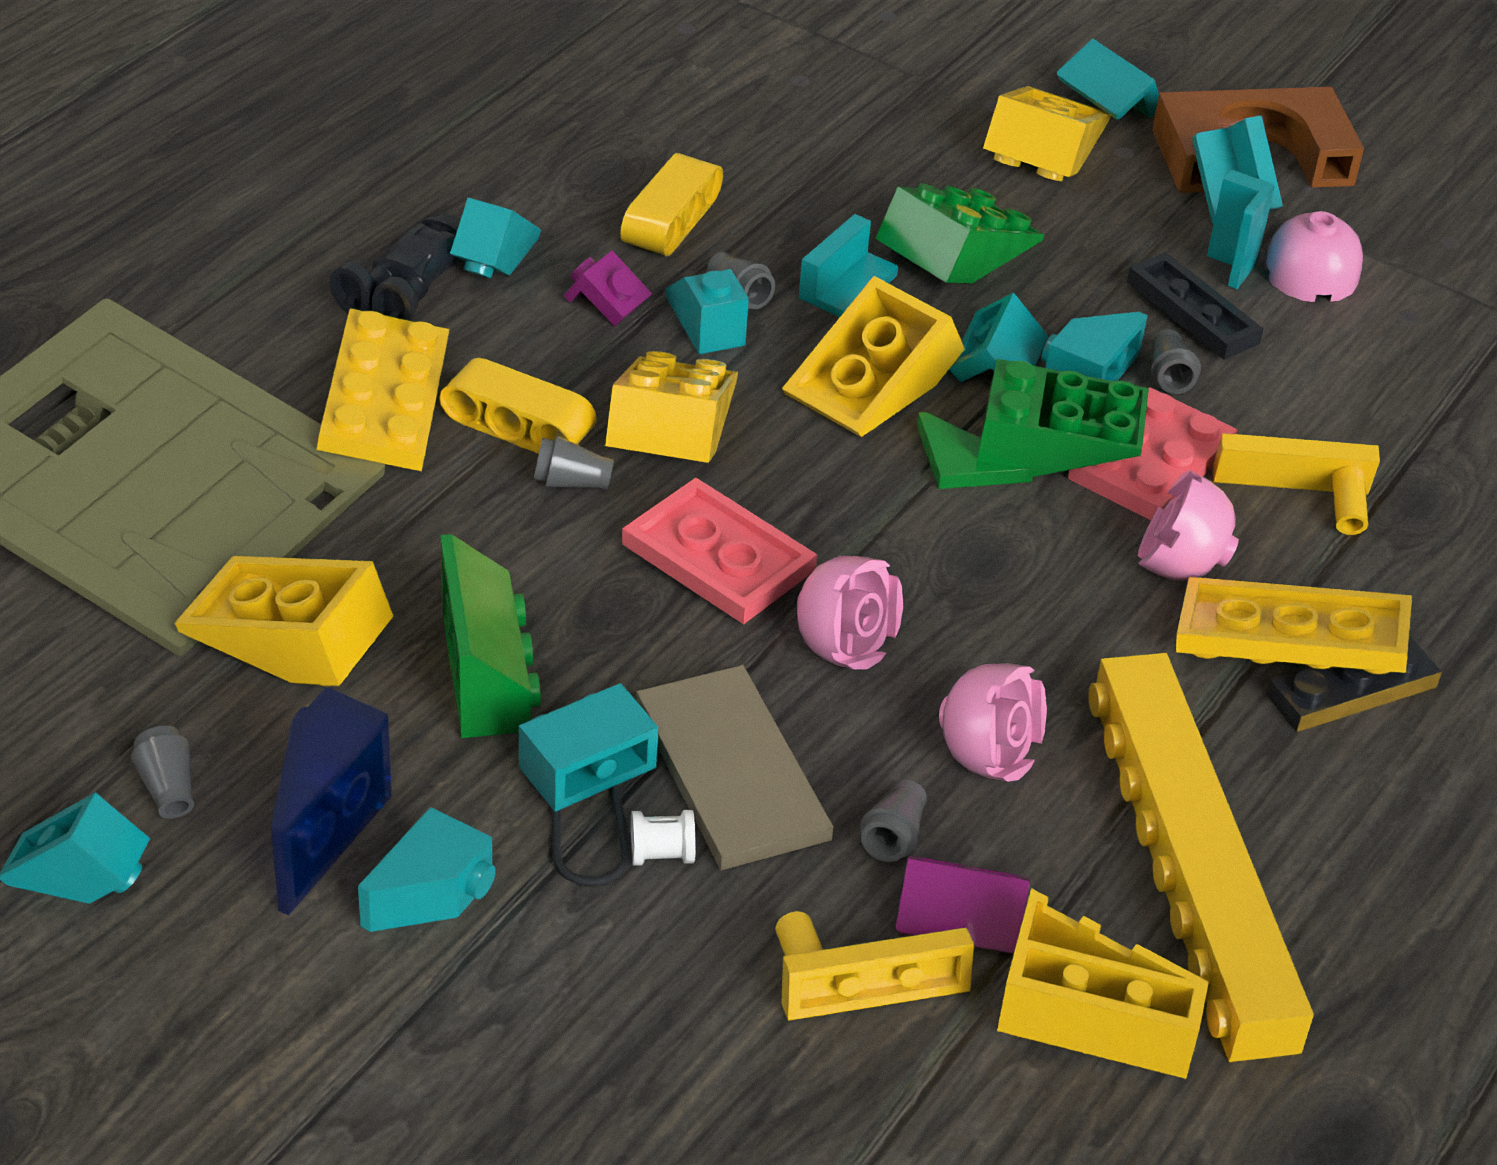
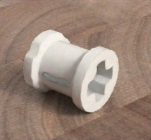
M683 810L680 816L644 817L641 811H631V854L633 866L643 865L645 859L682 858L684 864L694 863L695 822L693 810Z

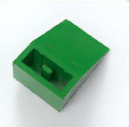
M920 183L918 188L897 187L875 239L946 283L972 284L1040 243L1045 234L1030 226L1032 219L1027 215L1014 209L1007 208L1003 210L996 206V197L984 190L971 187L969 192H965L946 185L944 190H939L931 185Z
M997 359L977 460L1029 468L1031 470L1028 478L1141 456L1149 388L1135 386L1127 381H1109L1084 376L1076 371H1058L1033 366L1025 361Z

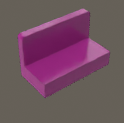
M910 855L906 866L896 929L901 933L921 935L967 928L975 947L1014 953L1025 914L1030 877Z

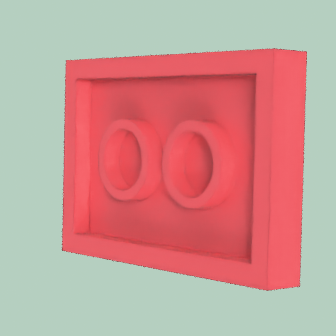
M1149 387L1141 456L1069 470L1068 479L1151 520L1158 507L1165 509L1172 499L1177 498L1167 493L1177 479L1188 470L1203 477L1213 467L1222 433L1237 434L1238 429L1217 420L1214 416L1194 409L1168 394Z
M694 478L622 528V545L743 625L811 575L817 565L818 554L698 478Z

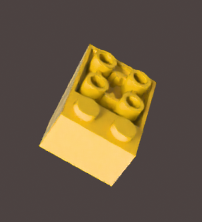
M646 352V357L639 356L613 384L605 446L709 463L718 447L737 382L738 372L726 370V364L716 360L698 359L695 365L676 362V356L670 353Z

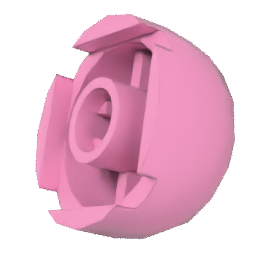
M1323 211L1305 213L1285 221L1279 227L1269 244L1264 265L1265 269L1268 268L1270 271L1269 281L1271 284L1288 296L1303 301L1315 302L1316 295L1332 294L1330 302L1339 301L1351 295L1358 285L1363 262L1362 246L1358 235L1352 227L1335 215Z
M1188 470L1177 479L1167 492L1177 498L1172 499L1165 509L1157 508L1138 551V557L1142 559L1138 563L1140 566L1173 581H1188L1189 577L1199 578L1204 576L1215 564L1224 567L1232 558L1239 539L1232 535L1236 517L1234 507L1226 494L1208 479Z
M838 556L817 566L807 578L797 600L798 626L804 642L822 659L850 669L867 670L879 663L886 655L885 652L876 651L883 645L886 636L896 638L903 611L902 585L898 576L889 575L886 567L890 565L887 562L869 557Z
M1010 663L980 665L970 669L960 677L948 696L944 698L939 711V722L943 728L944 738L953 758L972 773L990 779L1009 782L1019 780L1032 767L1035 760L1023 758L1028 753L1031 742L1042 744L1045 733L1047 705L1043 683L1041 680L1031 679L1029 673L1034 670L1030 666Z

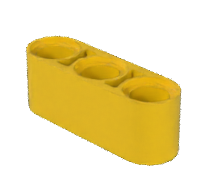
M675 153L628 207L621 225V240L624 243L664 256H670L717 199L723 180L722 167L687 155Z
M483 358L472 359L440 393L441 406L445 413L454 421L538 454L542 438L556 440V436H559L578 445L596 423L595 410L591 403L583 396Z

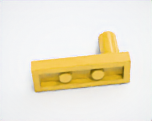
M1222 433L1213 463V482L1333 492L1337 530L1343 534L1355 535L1362 533L1368 528L1366 494H1369L1380 463L1379 446Z
M799 911L788 913L781 917L776 924V934L785 954L783 956L782 1006L788 1021L970 991L974 943L967 928L823 950L811 918L806 913Z

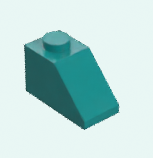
M467 198L450 254L464 261L463 270L489 279H491L493 271L510 276L539 239L541 229L513 210Z
M731 269L710 271L701 275L684 277L665 288V297L699 355L745 346L749 298Z
M1130 312L1071 319L1058 335L1053 333L1048 338L1041 359L1043 362H1046V368L1076 371L1084 376L1118 381L1140 355L1148 315L1141 312Z
M95 792L23 832L0 872V880L7 886L90 904L113 891L117 894L122 893L134 883L142 870V864L139 863V860L151 838Z
M430 807L358 886L360 927L373 932L458 918L474 898L481 899L486 895L494 881L496 868L492 865V837Z

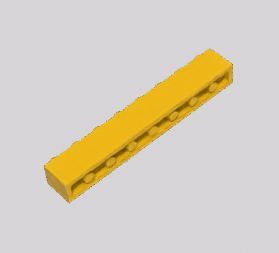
M1167 653L1101 659L1097 681L1089 686L1090 710L1094 717H1100L1102 721L1107 756L1110 759H1116L1120 770V789L1123 799L1133 804L1137 815L1136 830L1139 842L1142 846L1149 847L1153 858V877L1156 888L1159 892L1166 893L1171 906L1170 922L1172 931L1177 939H1183L1189 954L1188 971L1209 982L1205 1000L1207 1002V1023L1211 1035L1214 1038L1220 1037L1229 1062L1302 1054L1314 1016Z

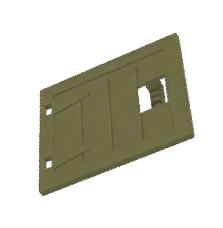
M107 298L101 300L0 376V545L178 656L184 655L199 641L178 632L175 622L232 556L292 558L384 476L385 464L316 450L321 428L319 422ZM62 383L77 391L75 408L36 439L32 440L9 425ZM323 491L335 497L322 510L311 503Z

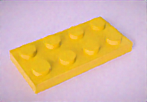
M350 308L316 450L422 471L450 329L436 327L427 322H413L384 316L375 311H360Z
M1189 577L1177 630L1176 652L1189 653L1205 659L1222 656L1249 659L1261 664L1278 661L1306 664L1317 669L1344 667L1363 669L1373 674L1389 672L1406 673L1412 595Z

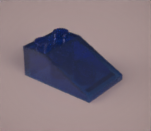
M326 687L310 705L300 708L292 721L271 825L278 911L288 916L392 797L388 714L329 687Z

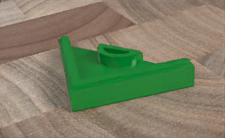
M919 412L917 428L938 489L1032 482L1033 477L1028 478L1031 470L1029 468L977 460L981 438L927 412Z

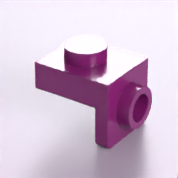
M612 250L597 263L592 257H589L580 264L569 276L575 283L563 297L571 303L584 293L615 327L640 307L652 293Z

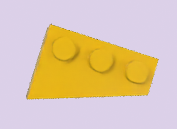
M1031 888L1006 982L997 1031L1186 1079L1200 1029L1209 982L1138 944L1132 950L1100 934L1101 925L1083 916L1077 922L1047 906L1049 897Z

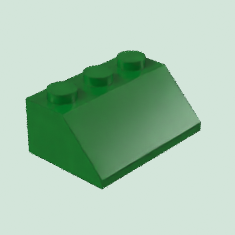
M440 535L442 618L461 738L519 733V725L531 721V708L541 706L538 673H527V667L533 666L530 632L520 633L519 627L526 626L523 593L513 594L510 574L507 569L454 535Z

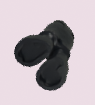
M445 213L440 214L438 217L425 218L421 223L407 230L390 251L376 259L370 272L358 262L348 261L340 265L330 276L329 286L332 296L347 314L351 308L360 311H375L384 316L410 321L416 314L418 301L427 294L430 284L447 271L457 259L450 252L461 218Z

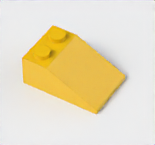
M1026 86L999 95L983 149L995 152L993 159L998 162L1019 167L1022 161L1037 166L1036 173L1040 176L1063 181L1064 176L1071 177L1079 172L1108 124L1111 115L1103 110Z
M873 276L783 386L782 390L789 397L859 437H863L934 388L965 348L951 316Z
M232 556L177 619L175 625L178 632L290 683L340 686L393 618V613L373 561Z

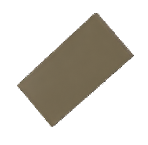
M744 665L636 691V701L658 726L657 748L689 810H693L694 820L720 871L832 841L833 825Z

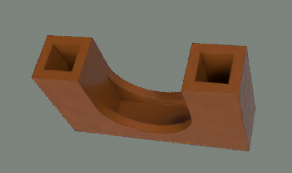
M1332 87L1159 92L1152 131L1179 193L1204 192L1192 137L1195 134L1227 128L1245 118L1261 115L1267 140L1281 145L1296 157L1311 188L1355 186L1364 147Z

